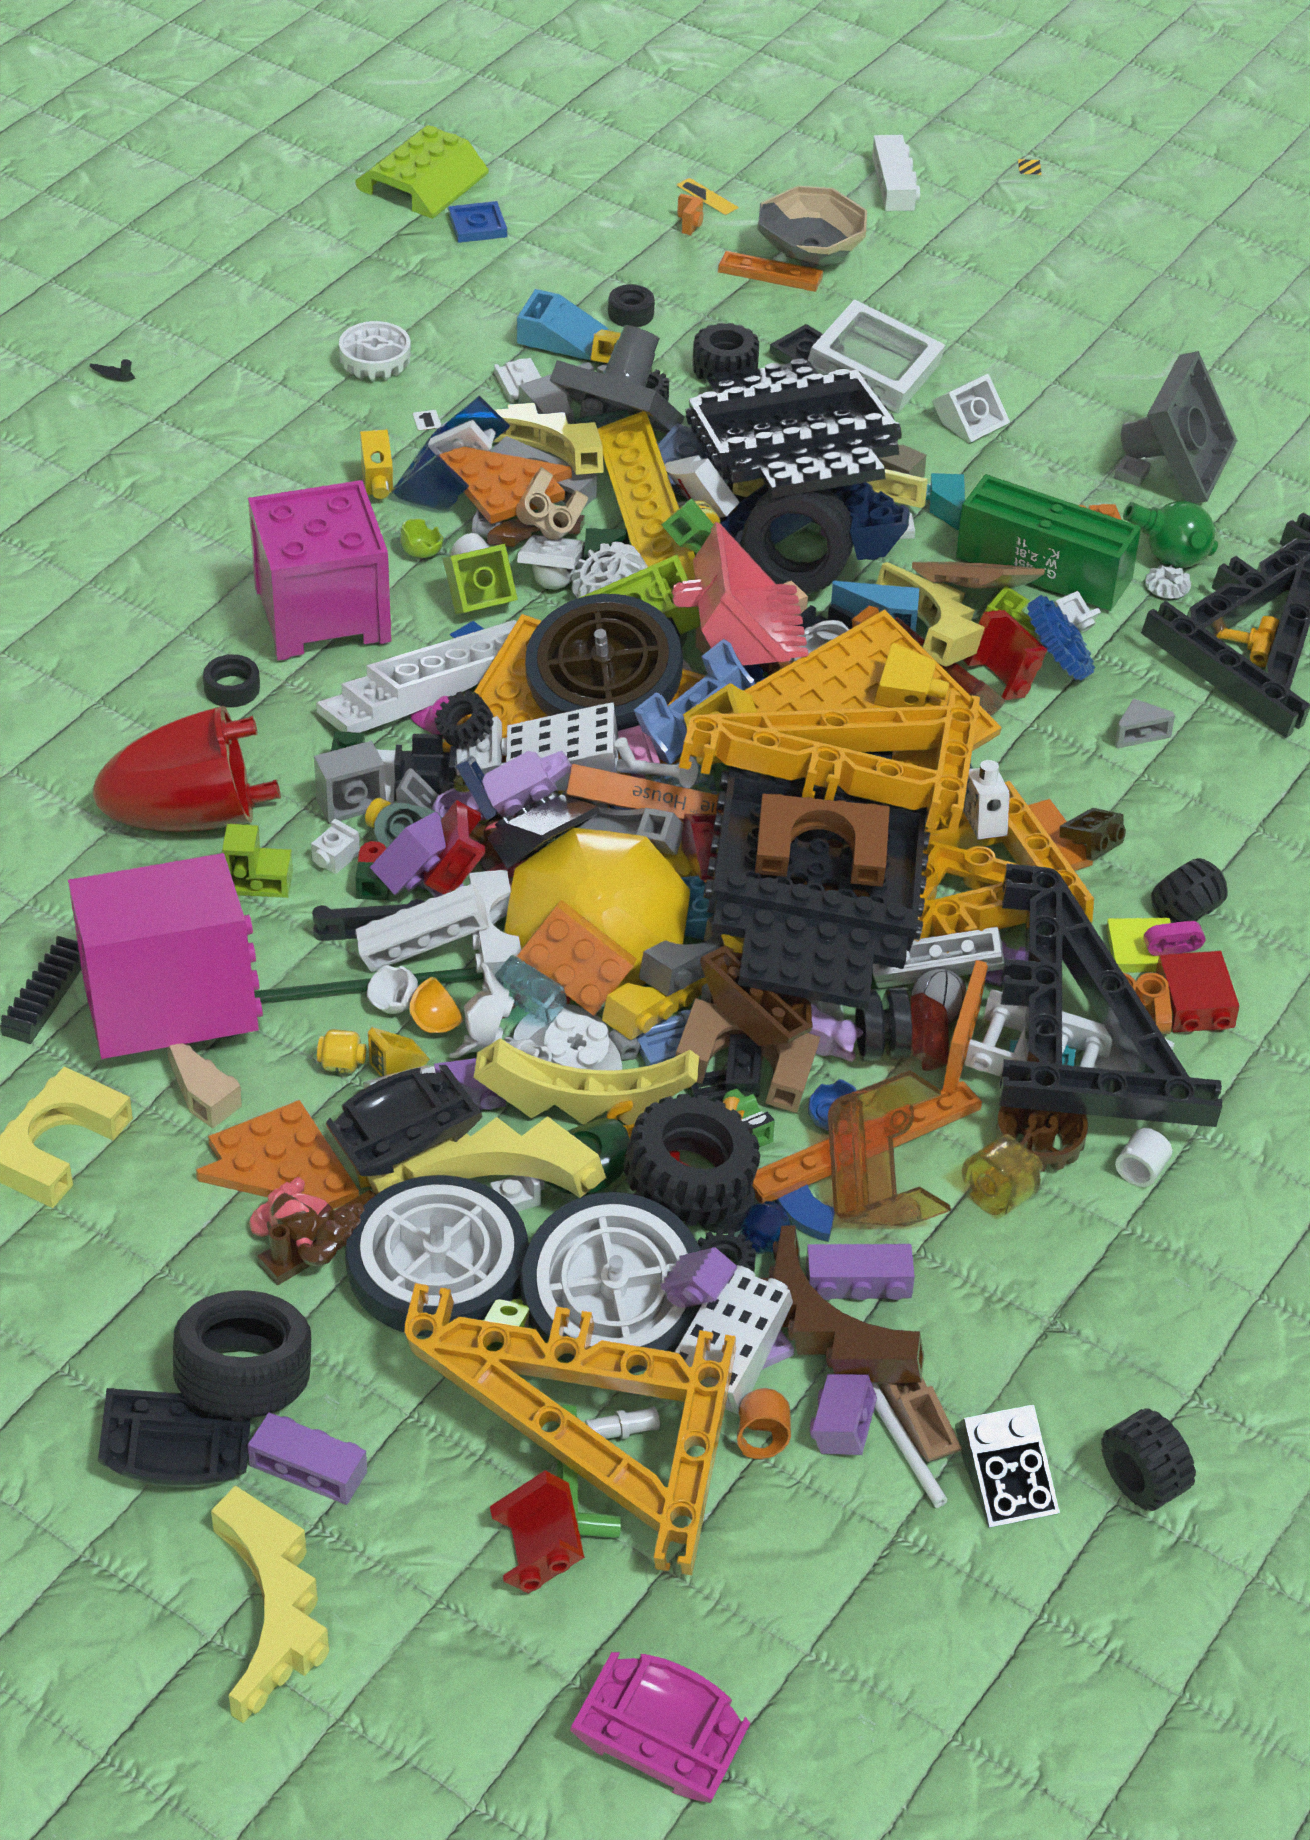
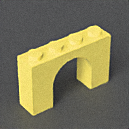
M64 1066L56 1076L48 1080L45 1088L35 1098L29 1100L25 1109L15 1120L7 1124L4 1132L0 1135V1183L54 1208L73 1186L70 1164L37 1148L34 1145L36 1139L50 1128L71 1124L85 1127L114 1141L133 1119L130 1097Z

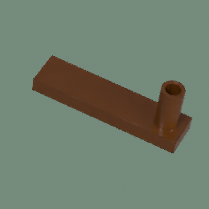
M371 1190L366 1191L334 1210V1216L352 1204L360 1203L364 1206L375 1194ZM285 1224L273 1225L269 1229L270 1248L257 1255L258 1265L277 1285H280L309 1268L310 1265L304 1263L300 1257L296 1242L290 1238L289 1227ZM347 1240L339 1244L338 1250L346 1246Z

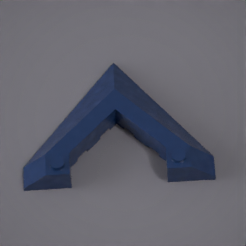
M864 482L828 489L829 492L832 491L834 495L839 497V500L844 502L843 504L846 505L847 511L851 514L852 524L850 533L857 560H876L880 557H886L908 529L909 508L904 505L899 507L894 504L893 498L882 491L879 493L875 492L869 483ZM765 484L739 502L737 510L731 515L719 518L720 524L742 548L745 522L758 500L768 491ZM787 513L775 518L770 525L773 544H777L808 523L816 522L802 514Z

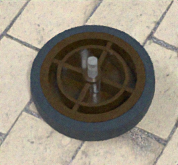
M595 594L563 604L540 622L532 633L527 646L525 661L526 678L534 700L547 716L606 703H614L617 731L640 725L634 709L657 692L662 695L667 706L672 701L682 678L683 652L674 626L653 605L626 595Z

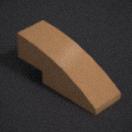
M923 1377L921 1383H878L882 1393L916 1449L927 1462L961 1451L962 1447L933 1386L927 1387Z

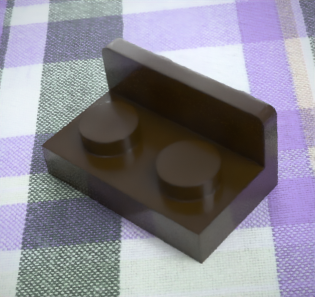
M1091 808L1060 825V838L1070 839L1074 844H1086V859L1092 861L1122 844L1126 834L1124 814L1097 808Z

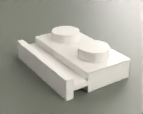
M531 358L507 362L506 366L499 367L498 364L494 365V374L510 404H513L514 400L519 399L520 384L541 378Z
M498 716L492 718L494 721L493 726H488L491 732L489 735L483 734L485 739L482 742L477 739L475 741L477 745L474 747L468 743L467 749H462L459 746L457 749V765L472 755L475 757L484 775L501 766L502 722ZM457 769V776L461 781H464Z

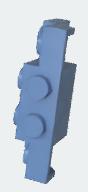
M725 639L701 656L708 675L669 706H667L664 697L656 692L634 709L642 732L650 736L659 759L667 764H672L681 757L687 733L683 717L684 713L729 683L743 691L755 684L752 677L737 658L731 643Z

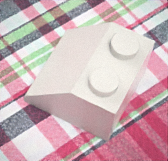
M989 374L974 379L932 400L942 424L967 443L1010 423Z

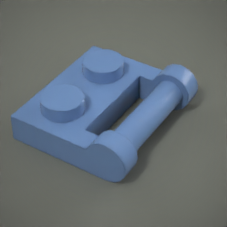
M690 1009L680 1011L677 1016L670 1017L667 1020H662L647 1033H642L636 1037L641 1045L639 1053L647 1066L675 1057L691 1012Z

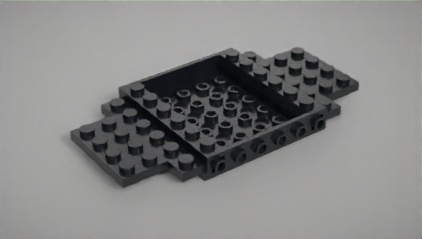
M794 359L791 363L783 365L770 363L765 365V368L760 369L746 367L740 369L739 373L731 375L728 372H717L712 377H706L709 392L689 398L690 408L685 409L688 425L691 424L693 434L696 433L698 443L702 444L703 451L707 452L709 461H712L714 468L720 473L722 479H727L729 484L762 478L773 498L886 479L885 468L878 458L899 455L898 439L902 438L899 422H895L893 414L887 411V407L881 403L879 395H875L873 387L868 385L867 379L863 378L858 370L839 369L823 376L818 374L811 362L806 361V359Z
M893 751L862 753L892 760ZM733 766L729 767V771L723 770L719 788L725 789V791L719 792L716 810H721L722 812L716 813L713 831L719 833L718 835L713 834L710 853L715 854V857L710 856L707 876H712V880L707 879L703 898L709 899L707 912L713 913L712 932L743 938L737 985L867 1010L870 1002L873 964L903 969L907 951L910 952L914 939L919 940L921 937L923 921L918 920V917L922 916L925 899L920 898V894L923 895L926 885V876L921 875V873L925 872L928 861V854L923 853V850H927L930 832H925V829H928V827H925L927 807L912 810L847 794L837 785L833 801L842 800L851 803L890 806L886 870L883 886L852 884V851L849 844L840 835L824 829H813L803 832L812 838L810 842H802L798 840V837L792 841L787 877L776 876L775 879L762 878L760 873H755L762 794L802 797L806 778L802 777L791 781ZM814 785V798L824 800L827 788ZM827 840H838L843 844V847L833 848L829 846ZM801 877L806 880L807 885H795L791 878ZM822 884H834L839 890L826 891ZM856 889L865 890L869 893L870 897H857L853 891Z

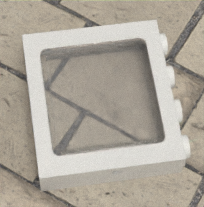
M854 299L811 347L808 361L811 362L818 374L823 376L839 369L858 370L861 376L867 379L868 385L873 387L875 395H879L881 403L899 414L940 365L946 345Z

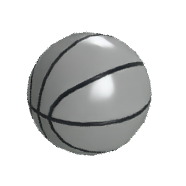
M939 968L928 970L917 979L912 988V1007L919 1018L929 1024H950L959 1018L967 991L963 980L950 970Z

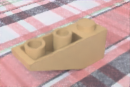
M180 1043L167 1047L169 1063L188 1109L192 1114L213 1129L242 1107L241 1086L234 1077L227 1076L217 1069L211 1060L202 1058L193 1051L189 1044Z

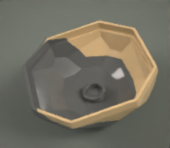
M796 186L760 203L759 232L776 249L785 253L786 257L800 261L804 267L815 269L817 266L825 267L840 262L866 237L867 210L834 188Z

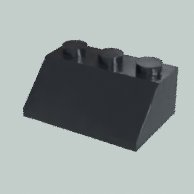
M560 795L552 800L546 796L532 805L534 809H531L528 805L515 813L514 819L511 815H508L495 824L497 830L487 838L508 869L533 856L572 828H580L601 811L598 806L565 795Z

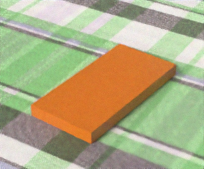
M976 960L951 1041L943 1091L954 1093L957 1090L969 1042L972 1039L980 1011L988 969L987 962Z

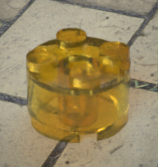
M1005 1134L968 1157L962 1167V1177L964 1183L969 1181L973 1190L969 1194L982 1210L991 1215L1007 1214L1038 1192L1041 1182L1040 1171L1042 1170V1162L1036 1154L1030 1153L1012 1136Z

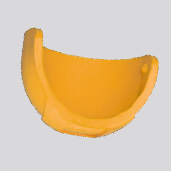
M430 977L416 988L409 1003V1012L421 1030L427 1033H444L454 1029L463 1022V1017L455 1001L436 978Z

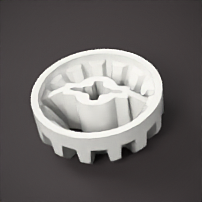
M370 321L356 324L348 328L340 336V363L344 365L346 371L351 375L355 374L360 380L368 376L371 382H375V377H383L386 381L391 377V374L398 376L409 365L411 356L410 337L401 327L387 322Z
M613 542L610 547L609 544L603 543L600 544V550L596 553L591 549L588 551L589 558L586 561L582 559L578 561V570H574L571 578L573 582L572 591L576 598H579L643 570L648 566L634 546L624 544L623 542Z

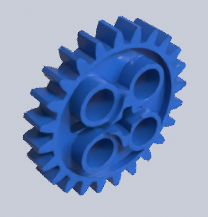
M1043 595L1029 602L1027 609L1029 611L1028 615L1032 619L1030 622L1036 627L1035 632L1039 635L1042 645L1047 649L1048 653L1053 654L1054 660L1060 663L1062 669H1066L1069 676L1073 675L1075 680L1079 679L1080 681L1094 673L1093 669H1095V666L1092 664L1094 660L1090 657L1091 652L1085 647L1087 644L1083 641L1078 628L1072 622H1069L1067 615L1062 613L1060 607H1056L1053 600L1049 601L1047 596L1043 597Z

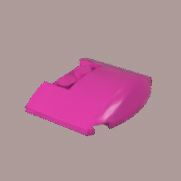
M611 1652L576 1716L570 1731L599 1755L603 1756L605 1752L673 1787L672 1793L711 1803L749 1728L750 1722L746 1716L741 1722L734 1709L730 1706L732 1699L715 1684L698 1673L675 1662L652 1655L640 1654L639 1659H618L620 1652Z

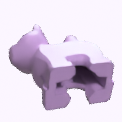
M811 1004L813 1027L812 1031L808 1033L820 1037L816 1054L821 1056L832 1055L852 1062L856 1058L853 1051L854 1043L863 1034V1031L856 1027L852 1021H838L835 1017L819 1011L816 1005Z

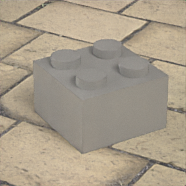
M372 741L314 756L316 799L328 824H331L334 819L342 821L366 814L368 806L376 798L386 800L385 766Z

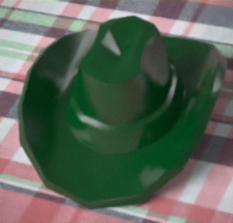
M600 1118L568 1130L570 1134L599 1155L606 1176L603 1181L586 1194L595 1193L610 1186L622 1175L624 1171V1156L630 1139L627 1129L616 1119ZM544 1181L546 1184L554 1187L555 1189L563 1193L573 1194L569 1190L562 1188L554 1183Z

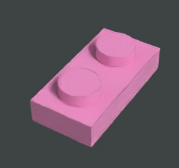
M640 725L617 731L618 739L622 737L627 739L636 760L660 763L650 736L642 732ZM630 773L632 777L651 781L663 778V775Z

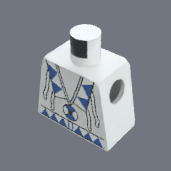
M992 760L981 762L980 768L969 769L963 812L977 839L1007 836L1009 790L998 771V763Z

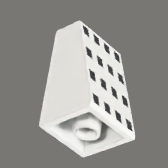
M614 703L601 704L507 725V738H502V755L507 757L506 762H501V765L527 751L536 752L540 758L562 750L571 765L577 764L618 773L616 768L618 749L614 746V742L618 739ZM569 773L555 782L557 787L555 791L566 790Z
M737 1265V1270L715 1302L712 1301V1303L702 1304L675 1351L681 1355L689 1367H692L699 1330L713 1333V1340L711 1341L710 1351L706 1350L705 1360L721 1362L724 1355L721 1350L722 1345H724L725 1334L736 1337V1354L725 1409L738 1415L741 1401L753 1390L793 1303L790 1290H788L784 1283L772 1278L765 1281L755 1277L756 1274L750 1269ZM707 1377L700 1384L705 1387H713L719 1381L716 1378Z

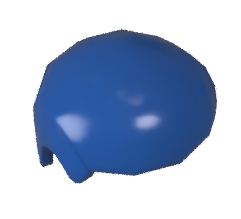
M838 1079L830 1085L821 1084L809 1098L808 1114L817 1127L830 1132L842 1131L848 1128L857 1118L860 1109V1095L856 1088L845 1080Z

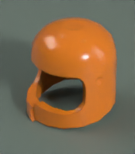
M760 1388L749 1392L742 1399L739 1407L738 1447L743 1452L742 1454L749 1458L765 1459L773 1457L785 1449L791 1438L789 1402L781 1393L774 1389ZM748 1427L752 1430L772 1432V1443L765 1448L753 1447L742 1436L743 1430Z

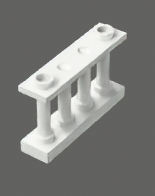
M991 989L984 1015V1020L991 1023L982 1043L970 1040L965 1065L979 1071L1000 1076L1003 1059L1024 1061L1025 1014L1027 1007L1000 1005L1002 992ZM1062 1011V1055L1067 1044L1070 1047L1085 1051L1079 1065L1080 1067L1093 1068L1097 1055L1109 1058L1114 1041L1104 1025ZM1003 1026L1022 1031L1014 1053L995 1047Z

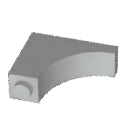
M589 362L578 365V367L594 371V367ZM552 374L519 385V404L535 403L537 414L565 412L567 423L573 424L574 411L570 408V405L574 400L549 381Z

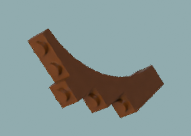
M781 1226L779 1240H774L773 1255L776 1263L775 1266H770L769 1278L784 1283L788 1290H790L793 1303L781 1328H788L789 1339L795 1340L797 1354L826 1355L828 1368H833L834 1374L869 1375L871 1383H921L924 1363L921 1333L919 1331L893 1330L868 1324L841 1312L825 1301L809 1284L800 1267V1246L796 1227ZM760 1278V1279H763V1280H765V1281H768L769 1278Z

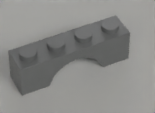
M713 916L707 919L703 943L682 945L665 940L643 951L639 978L666 996L686 988L701 978H705L700 964L701 957L725 946L721 934L712 932Z

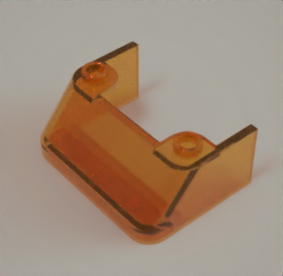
M911 1070L841 1096L829 1108L828 1126L834 1212L839 1218L848 1223L907 1227L951 1211L948 1203L920 1186L897 1194L893 1138L906 1133L912 1126L914 1120L913 1106L941 1096L939 1088Z

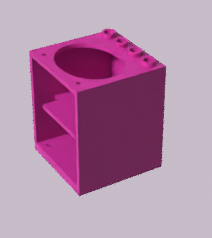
M224 853L68 879L84 988L101 1059L169 1047V1045L180 1043L187 1044L259 1031L257 1018L263 1017L260 998H255L254 990H259L260 986L257 971L251 970V963L256 962V954L253 942L248 943L247 935L253 934L252 922L249 914H243Z

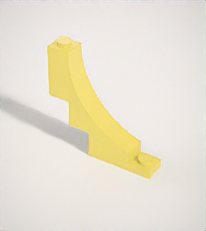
M548 1116L522 1136L496 1117L472 1136L466 1133L457 1142H454L451 1137L394 1165L393 1173L368 1176L375 1195L396 1183L421 1176L448 1175L469 1179L489 1175H517L554 1183L569 1190L579 1198L606 1178L599 1155Z

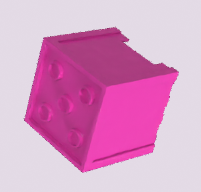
M359 480L249 497L248 507L254 585L257 595L260 594L271 628L277 660H287L291 656L303 655L304 643L363 634L364 644L392 642L388 550L363 481Z

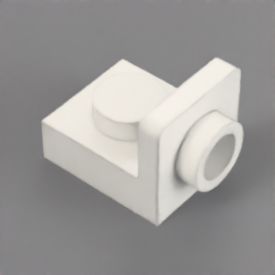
M516 1175L490 1183V1188L504 1196L517 1211L541 1205V1190L545 1188L544 1181L541 1179Z

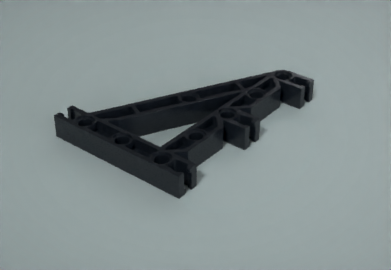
M1304 512L1298 516L1296 522L1290 520L1286 523L1279 543L1283 547L1259 562L1257 570L1239 557L1234 556L1231 558L1229 566L1223 563L1218 567L1211 587L1215 591L1191 606L1187 615L1169 602L1164 601L1160 604L1158 611L1153 608L1147 613L1141 634L1285 738L1293 733L1294 725L1298 730L1304 726L1310 710V704L1290 690L1310 626V516ZM1286 590L1289 591L1264 671L1216 637L1220 630L1222 632L1226 628L1229 629Z
M1007 863L1002 884V892L1004 893L1002 908L1026 910L1028 912L1026 916L1025 961L1005 959L1001 977L1002 993L1000 1005L1024 1006L1027 1009L1025 1014L1024 1061L1003 1059L999 1079V1089H1001L999 1106L1217 1127L1222 1110V1099H1218L1222 1090L1221 1080L1189 1077L1061 875L1054 869L1047 867ZM1062 960L1132 1072L1062 1065Z

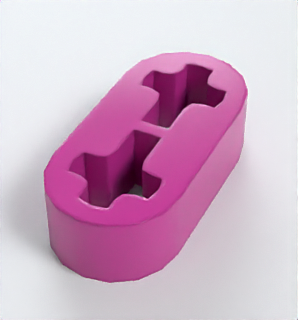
M1195 921L1155 925L1149 928L1143 936L1149 953L1154 956L1196 951L1206 941L1201 925Z

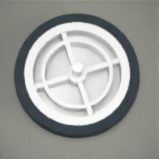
M448 1175L416 1177L396 1183L379 1192L364 1205V1211L360 1215L361 1223L357 1228L353 1229V1234L346 1242V1271L355 1297L361 1306L375 1319L386 1326L404 1333L415 1283L429 1286L428 1304H424L423 1313L431 1315L436 1314L439 1305L440 1287L451 1290L454 1305L449 1323L458 1317L484 1320L495 1300L501 1299L510 1302L513 1299H517L521 1293L522 1264L529 1246L524 1222L515 1207L504 1196L477 1181ZM423 1330L417 1336L430 1337L433 1331Z
M604 1192L575 1199L556 1210L542 1223L527 1248L522 1264L520 1288L523 1305L529 1308V1323L533 1329H536L544 1342L548 1343L556 1306L570 1309L568 1327H564L563 1336L576 1339L580 1332L582 1311L592 1312L594 1321L590 1347L604 1340L675 1352L702 1305H693V1307L686 1308L675 1306L667 1299V1293L661 1289L660 1283H665L664 1278L669 1277L668 1272H672V1267L676 1266L675 1261L680 1260L679 1256L701 1251L699 1245L688 1227L674 1213L659 1203L645 1197L622 1192ZM565 1353L561 1355L559 1358L568 1363L571 1362L575 1358V1356L570 1353ZM636 1365L629 1370V1373L644 1371L646 1368Z

